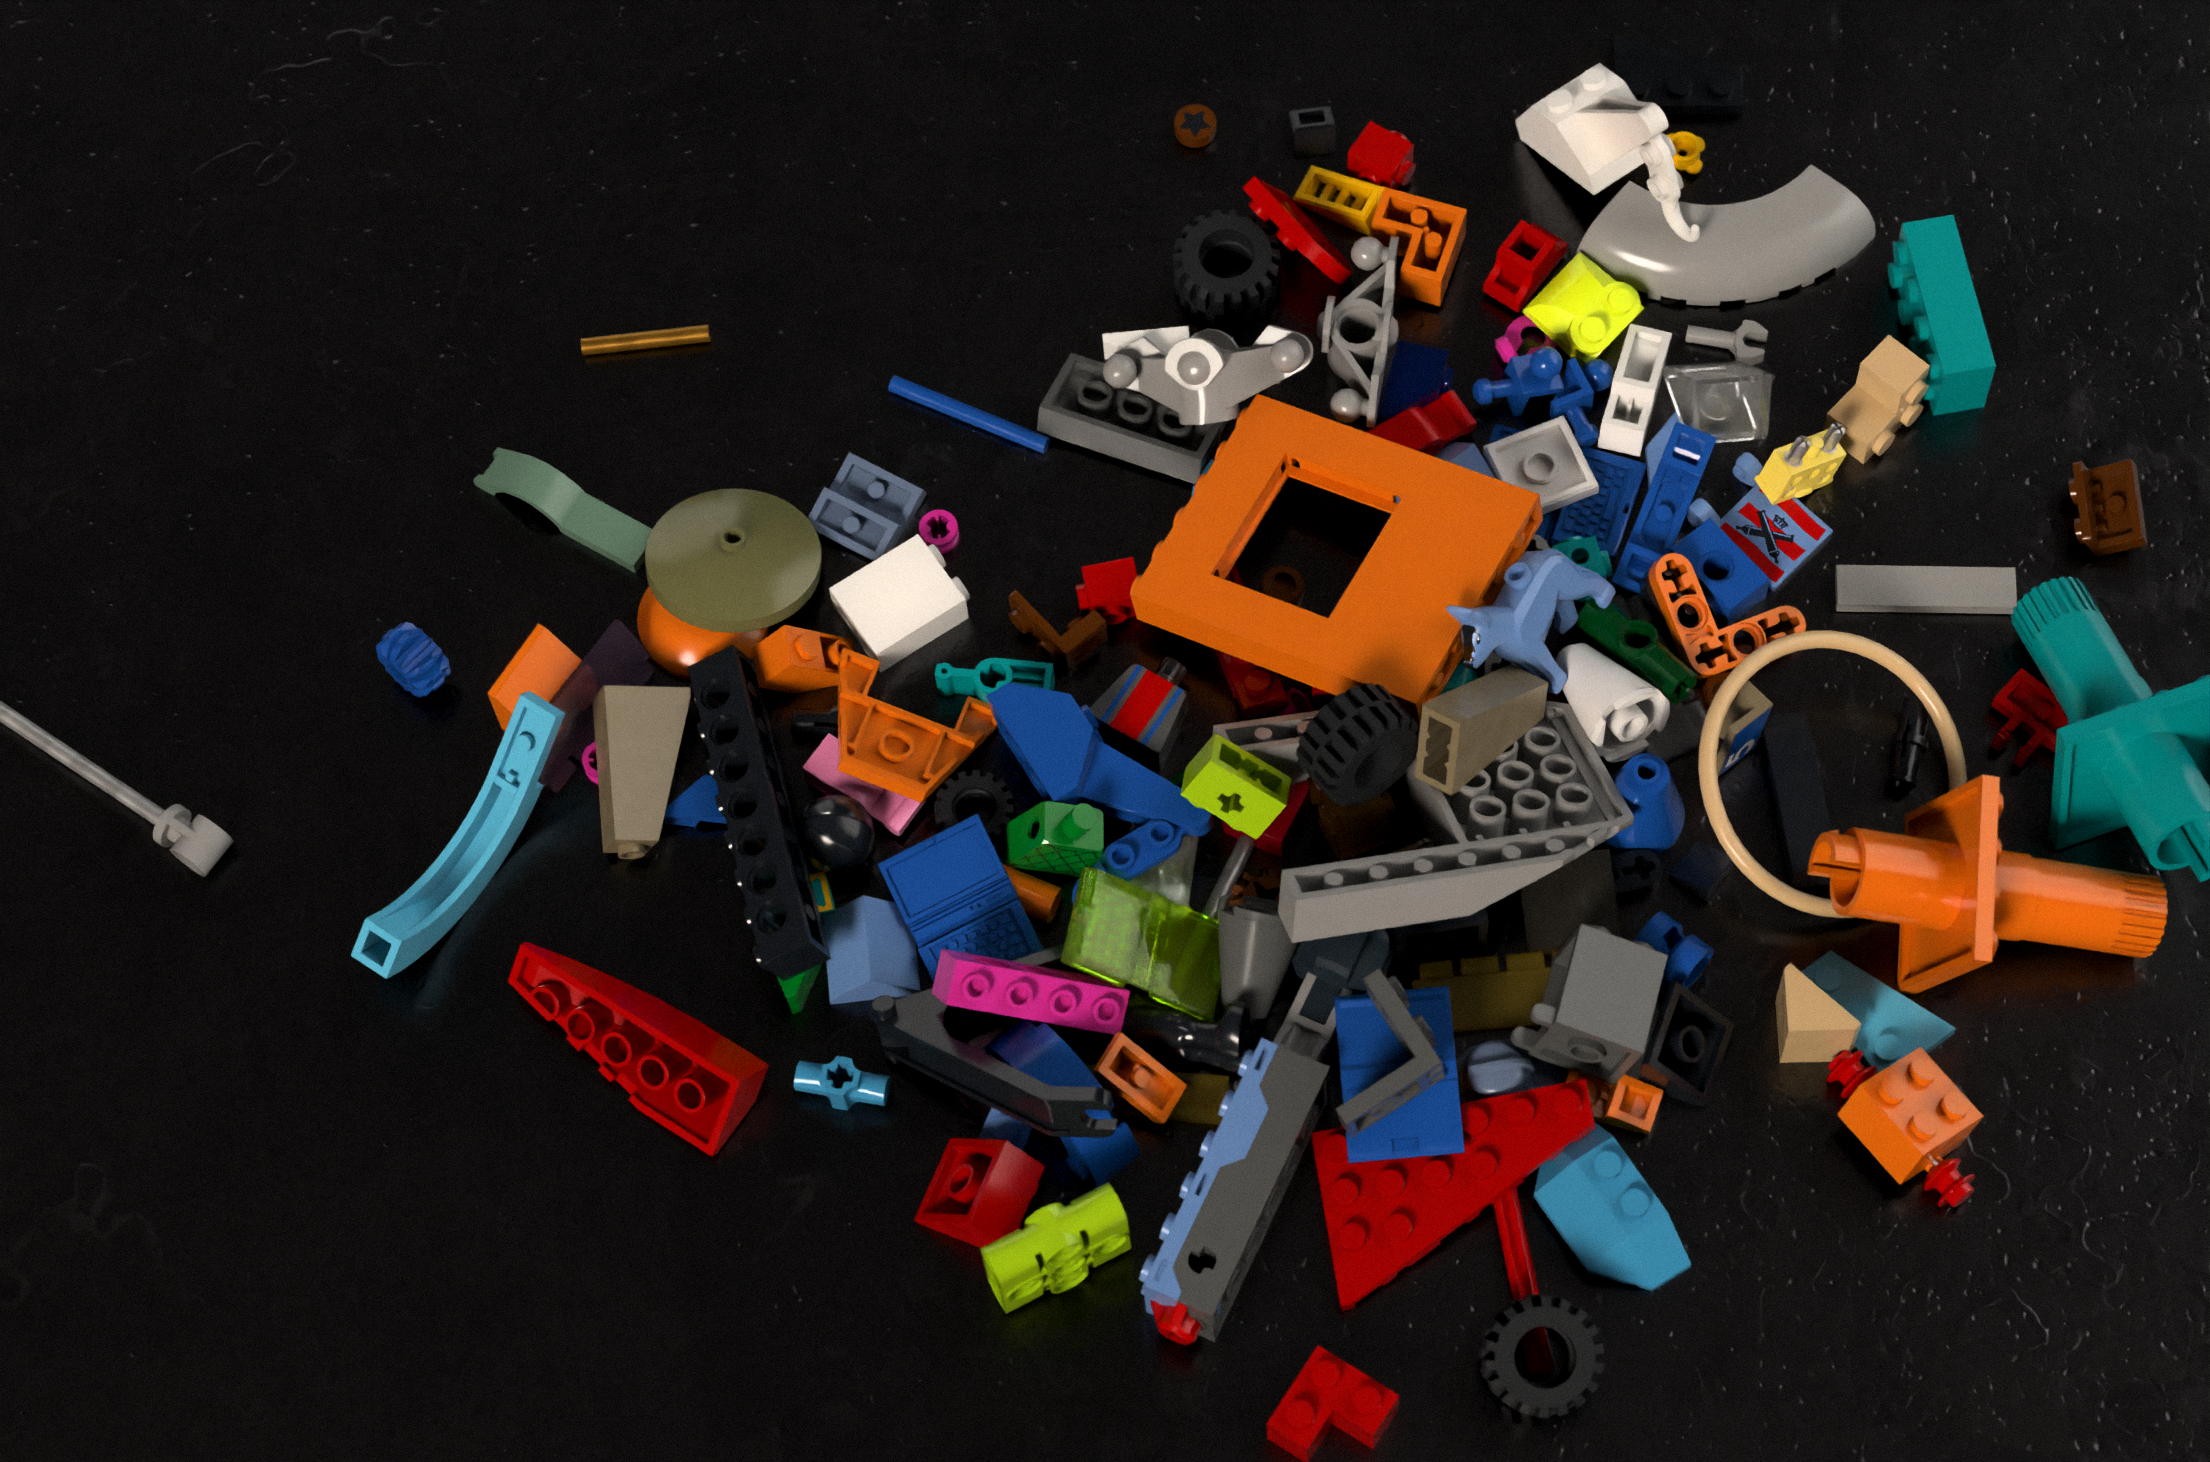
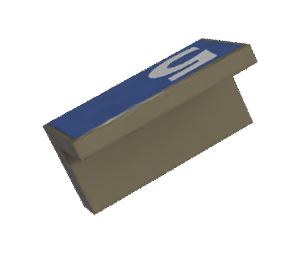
M1747 680L1735 696L1722 725L1719 737L1723 740V743L1717 755L1718 777L1755 749L1773 706V703L1749 680Z

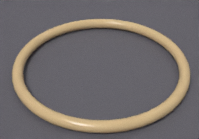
M1818 630L1793 633L1777 638L1749 654L1732 670L1715 694L1705 717L1699 744L1698 771L1701 794L1710 824L1720 844L1739 870L1758 888L1783 904L1802 912L1824 917L1855 918L1837 914L1831 899L1809 895L1777 879L1753 858L1735 833L1726 814L1718 785L1717 749L1725 716L1739 690L1758 670L1770 662L1793 652L1813 648H1830L1856 653L1890 670L1923 703L1938 730L1944 747L1948 767L1949 791L1967 783L1965 757L1955 723L1944 702L1927 679L1899 654L1880 643L1847 632Z

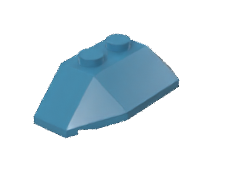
M1595 1123L1596 1128L1581 1140L1572 1142L1554 1160L1550 1161L1549 1159L1539 1167L1534 1198L1587 1273L1621 1283L1636 1285L1648 1291H1654L1690 1268L1691 1262L1664 1206L1616 1139Z

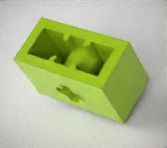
M1215 733L1186 766L1180 795L1188 799L1197 808L1205 809L1222 819L1231 828L1242 831L1257 840L1287 806L1291 777Z

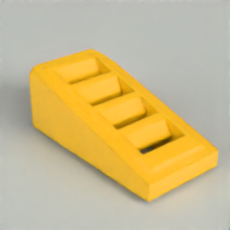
M1311 165L1292 199L1296 205L1354 231L1372 236V221L1385 187ZM1321 183L1326 184L1320 197H1314ZM1339 190L1340 193L1335 202H1331L1336 191ZM1355 197L1356 200L1354 201L1352 207H1347L1351 199Z

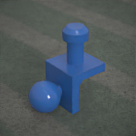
M1546 346L1538 348L1533 354L1511 357L1500 380L1489 381L1488 378H1481L1475 381L1472 388L1474 399L1480 405L1490 404L1494 398L1506 397L1512 415H1522L1530 397L1563 392L1564 386L1559 374L1563 364L1560 353L1556 349Z
M1576 358L1567 360V368L1562 378L1564 390L1562 393H1556L1554 400L1550 401L1549 420L1564 415L1566 421L1570 423L1575 432L1573 435L1579 447L1583 448L1595 444L1600 434L1596 425L1590 424L1586 417L1587 414L1592 413L1593 391L1599 392L1607 389L1614 377L1612 367L1602 359H1593L1587 362L1582 369Z

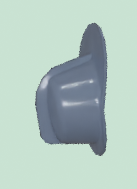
M1511 1039L1489 1040L1468 1048L1456 1060L1461 1103L1561 1084L1562 1082L1561 1066L1528 1055V1050L1515 1046Z

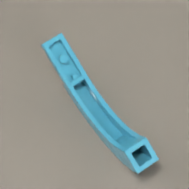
M531 691L520 694L488 775L466 818L438 858L405 893L379 912L365 918L351 953L353 958L388 979L425 954L464 915L503 863L537 802L544 786L538 782V779L566 714L565 712Z

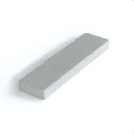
M1836 565V611L2013 614V608L2017 606L2015 567Z

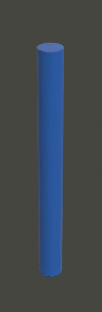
M894 375L889 383L888 391L1040 453L1045 454L1050 445V437Z

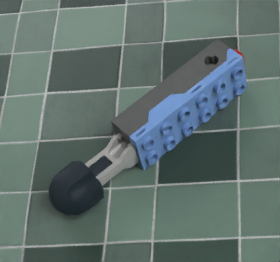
M1389 928L1299 943L1293 956L1292 964L1297 976L1304 981L1286 1019L1278 1031L1274 1042L1261 1038L1255 1051L1248 1049L1238 1070V1075L1242 1076L1236 1092L1230 1089L1227 1091L1218 1113L1219 1116L1223 1117L1216 1132L1208 1131L1201 1145L1199 1156L1203 1158L1197 1173L1190 1171L1182 1184L1179 1197L1184 1200L1177 1215L1171 1212L1168 1214L1159 1235V1239L1164 1240L1158 1255L1150 1254L1140 1273L1139 1280L1144 1282L1141 1294L1145 1298L1146 1312L1154 1315L1159 1332L1168 1339L1184 1345L1193 1343L1198 1335L1213 1342L1216 1341L1311 1139V1133L1314 1132L1329 1101L1330 1066L1322 1063L1337 1032L1334 997L1368 994L1363 978L1377 969H1380L1384 976L1386 975L1394 952L1392 932Z

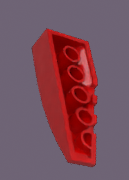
M529 942L520 944L508 983L547 1021L554 1019L566 1031L568 1035L566 1040L578 1051L584 1049L601 1065L598 1071L609 1082L616 1080L631 1095L628 1100L640 1112L712 1157L716 1155L754 1105L769 1064L697 1019L620 979Z

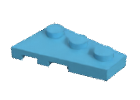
M1831 950L1801 971L1862 1023L1853 1053L1862 1050L1864 1054L1861 1058V1063L1866 1068L1876 1065L1878 1067L1877 1073L1919 1047L1928 1054L1951 1037L1956 1030L1954 1026Z

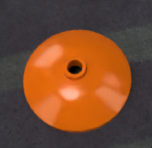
M650 587L647 588L641 599L637 616L639 636L651 660L664 671L690 680L687 667L731 645L737 647L751 660L753 658L752 647L765 639L768 627L737 633L717 632L698 628L668 612L657 601Z

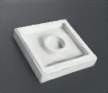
M1564 415L1483 446V454L1495 479L1540 494L1542 515L1599 493V485Z

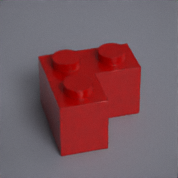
M1318 1345L1267 1422V1439L1302 1461L1309 1462L1332 1425H1335L1371 1449H1374L1399 1411V1395Z

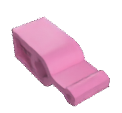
M830 733L827 734L803 766L806 782L825 795L841 794L857 800L865 807L873 820L897 836L903 833L926 802L920 803L838 771V738Z

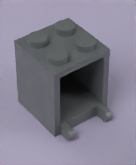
M1581 923L1552 959L1542 1001L1536 1004L1530 1011V1017L1536 1023L1534 1030L1523 1026L1515 1028L1510 1036L1512 1043L1517 1047L1528 1050V1055L1614 1085L1644 1053L1668 955L1656 951L1648 943L1628 941L1614 936L1608 929L1602 926H1587Z

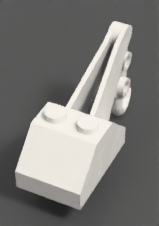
M1598 63L1561 88L1553 91L1532 105L1515 120L1520 139L1593 195L1645 163L1650 178L1647 180L1648 189L1653 197L1661 202L1663 214L1672 230L1685 241L1695 242L1699 239V226L1693 224L1690 229L1681 214L1678 199L1681 196L1680 189L1683 188L1684 184L1673 162V156L1676 155L1675 147L1670 138L1662 133L1668 128V120L1664 112L1653 102L1637 101L1626 82L1601 63Z

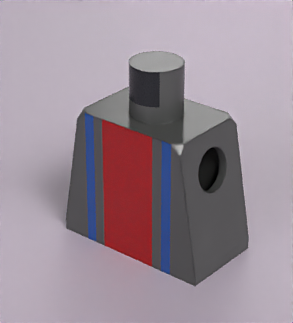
M1165 657L1155 673L1139 664L1131 665L1090 707L1099 724L1097 730L1101 737L1160 771L1166 762L1188 712V694L1178 687L1187 674V669L1171 657Z

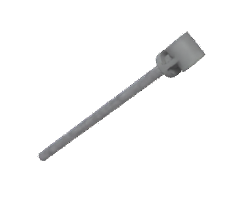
M0 701L1 723L155 825L153 830L154 841L162 847H171V853L194 872L206 877L234 842L224 830L200 814H197L193 821L190 822L191 812L181 804H174L167 810L162 809Z

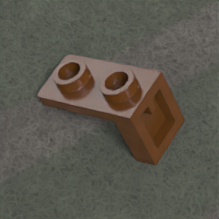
M1017 590L1008 595L1011 609L1009 617L1013 624L1023 634L1029 631L1039 641L1037 645L1044 657L1053 664L1058 661L1068 672L1108 641L1107 622L1095 609L1085 618L1080 616L1071 621L1065 628L1063 635L1060 636Z

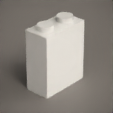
M919 534L829 588L834 609L870 658L881 662L878 669L880 673L969 618L966 601L970 599L967 589L957 576L953 579L948 576L943 569L946 567L945 560L934 544L927 547Z

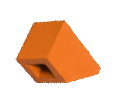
M783 625L752 647L758 686L790 694L837 686L838 661L844 647L855 652L853 639Z

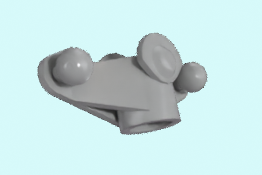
M1371 236L1361 237L1355 241L1351 249V258L1358 268L1374 270L1381 263L1383 265L1336 307V297L1328 295L1326 308L1319 314L1317 319L1316 332L1322 341L1321 352L1327 353L1328 364L1332 371L1344 379L1351 387V389H1340L1333 395L1330 402V410L1333 416L1338 421L1344 423L1354 422L1360 416H1367L1366 427L1375 428L1388 349L1395 345L1399 334L1398 321L1392 316L1399 237L1391 236L1389 247L1383 246L1377 238ZM1383 294L1381 308L1375 304V301ZM1352 337H1362L1369 341L1354 344L1346 340Z
M1271 324L1265 328L1251 347L1238 348V345L1230 335L1217 329H1205L1196 332L1190 338L1180 340L1170 348L1167 354L1144 336L1111 355L1104 364L1103 376L1105 381L1112 387L1128 388L1141 392L1178 412L1179 422L1182 425L1210 424L1238 418L1240 414L1239 402L1303 370L1310 364L1314 349L1311 341L1305 335Z

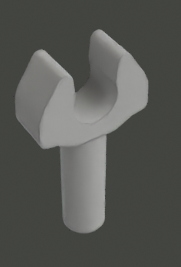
M1744 320L1742 325L1733 332L1688 325L1685 342L1729 349L1734 354L1737 365L1752 366L1763 362L1765 351L1756 347H1748L1744 342L1766 343L1768 330L1751 320Z

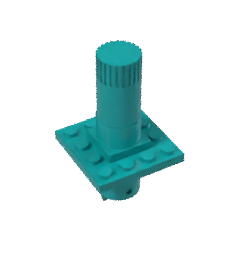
M2068 576V578H2053L2048 582L2041 583L2038 587L2035 586L2029 593L2024 594L2021 600L2019 599L2017 606L2013 608L2014 613L2011 614V622L2067 716L2068 724L2064 727L2057 729L2049 825V838L2056 850L2129 826L2153 867L2160 870H2175L2190 865L2199 882L2210 879V675L2199 677L2187 685L2172 690H2161L2153 694L2146 681L2139 676L2082 581L2080 582L2079 579H2073V577Z

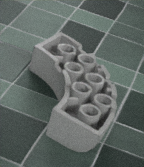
M1811 164L1798 177L1785 186L1756 199L1726 205H1701L1678 201L1683 219L1690 229L1693 224L1699 226L1700 236L1695 242H1688L1680 238L1666 221L1661 202L1656 200L1650 191L1629 180L1593 221L1585 233L1576 255L1579 252L1583 253L1616 282L1627 283L1636 290L1648 293L1647 298L1660 300L1661 296L1686 300V305L1720 306L1721 301L1745 299L1746 303L1762 301L1777 297L1779 292L1801 285L1803 288L1813 284L1818 276L1834 267L1836 269L1840 268L1855 257L1875 237L1876 231L1872 215L1863 202L1845 186Z

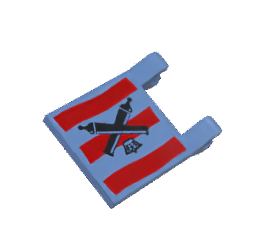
M1745 452L1736 460V465L1732 472L1737 479L1753 488L1722 519L1703 498L1696 499L1690 505L1686 519L1692 526L1697 528L1711 518L1770 578L1769 588L1774 592L1833 533V530L1795 497L1772 505L1754 480L1760 474L1763 466L1751 453Z

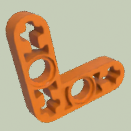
M1669 553L1654 561L1650 567L1648 575L1650 585L1680 659L1697 674V678H1709L1735 668L1749 655L1739 652L1734 646L1733 639L1738 630H1745L1753 636L1755 645L1752 652L1777 638L1793 633L1805 632L1806 630L1805 618L1801 611L1788 605L1776 607L1718 630L1695 571L1686 557L1677 553ZM1667 565L1670 569L1677 568L1680 572V576L1675 579V584L1672 580L1665 581L1662 577V573L1667 570ZM1686 588L1688 589L1689 595H1683L1671 602L1669 596L1677 593V589L1678 592ZM1681 604H1689L1698 612L1699 618L1695 627H1684L1679 622L1677 611ZM1780 619L1791 622L1792 629L1787 631V635L1785 632H1780L1766 638L1764 630L1778 624ZM1722 646L1725 654L1710 660L1708 666L1706 663L1698 664L1695 656L1701 653V649L1704 652H1708Z

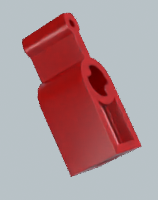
M1451 390L1422 408L1419 406L1411 407L1366 433L1432 456L1443 449L1445 444L1473 431L1477 427V422L1454 390Z

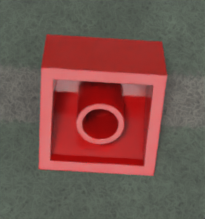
M950 1138L914 1221L930 1229L982 1248L1020 1229V1223L1029 1202L1038 1190V1182L1045 1166L1007 1140Z

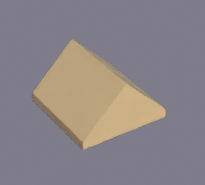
M1789 963L1784 968L1775 1001L1780 1063L1831 1062L1845 1050L1853 1052L1862 1023L1794 965Z

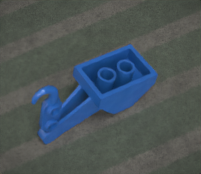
M1009 682L986 696L999 733L1043 801L1072 805L1085 803L1093 808L1102 810L1106 817L1142 824L1141 827L1110 844L1092 869L1084 873L1076 881L1072 890V903L1076 912L1084 919L1097 922L1105 921L1114 916V910L1112 909L1096 911L1090 908L1087 903V895L1090 891L1100 885L1133 880L1176 854L1186 834L1203 836L1211 830L1214 822L1212 813L1205 809L1197 808L1188 799L1181 796L1180 787L1105 744L1097 730L1099 724L1087 704L1079 707L1071 694Z

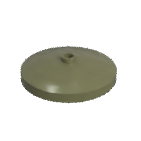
M719 489L695 495L678 503L655 524L648 537L645 549L646 577L657 601L678 619L710 631L748 632L766 628L785 620L806 604L814 593L821 575V545L818 534L809 519L787 501L756 490Z

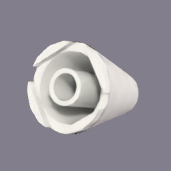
M1586 643L1568 645L1558 653L1556 663L1568 676L1562 690L1600 758L1604 757L1608 762L1612 763L1627 760L1650 745L1645 739L1654 729L1659 734L1661 733L1670 715V702L1659 689Z

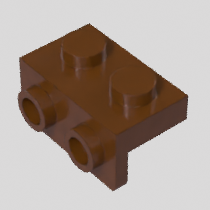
M2129 459L2089 470L2082 461L2072 463L2074 478L2069 479L2068 484L2071 498L2075 505L2078 504L2079 517L2074 518V529L2079 543H2085L2095 557L2148 545L2137 466L2133 460Z

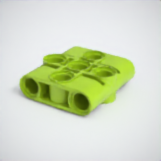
M1107 1182L1071 1201L1070 1205L1066 1207L1061 1203H1053L1042 1207L1025 1220L1024 1229H1017L982 1247L981 1253L990 1286L1002 1309L1007 1314L1044 1295V1291L1048 1289L1053 1294H1058L1073 1288L1088 1276V1268H1095L1130 1250L1131 1241L1128 1219L1117 1194Z

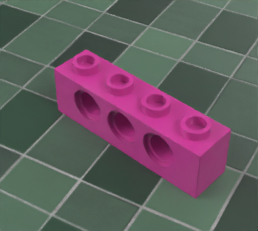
M941 949L932 988V994L946 1005L1115 1035L1116 1032H1121L1130 991L1112 979L948 949Z

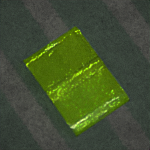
M1092 867L1082 868L1061 962L1121 988L1130 983L1137 988L1150 992L1149 998L1186 1012L1203 1021L1213 1022L1221 983L1218 921L1173 902L1167 897L1150 892Z

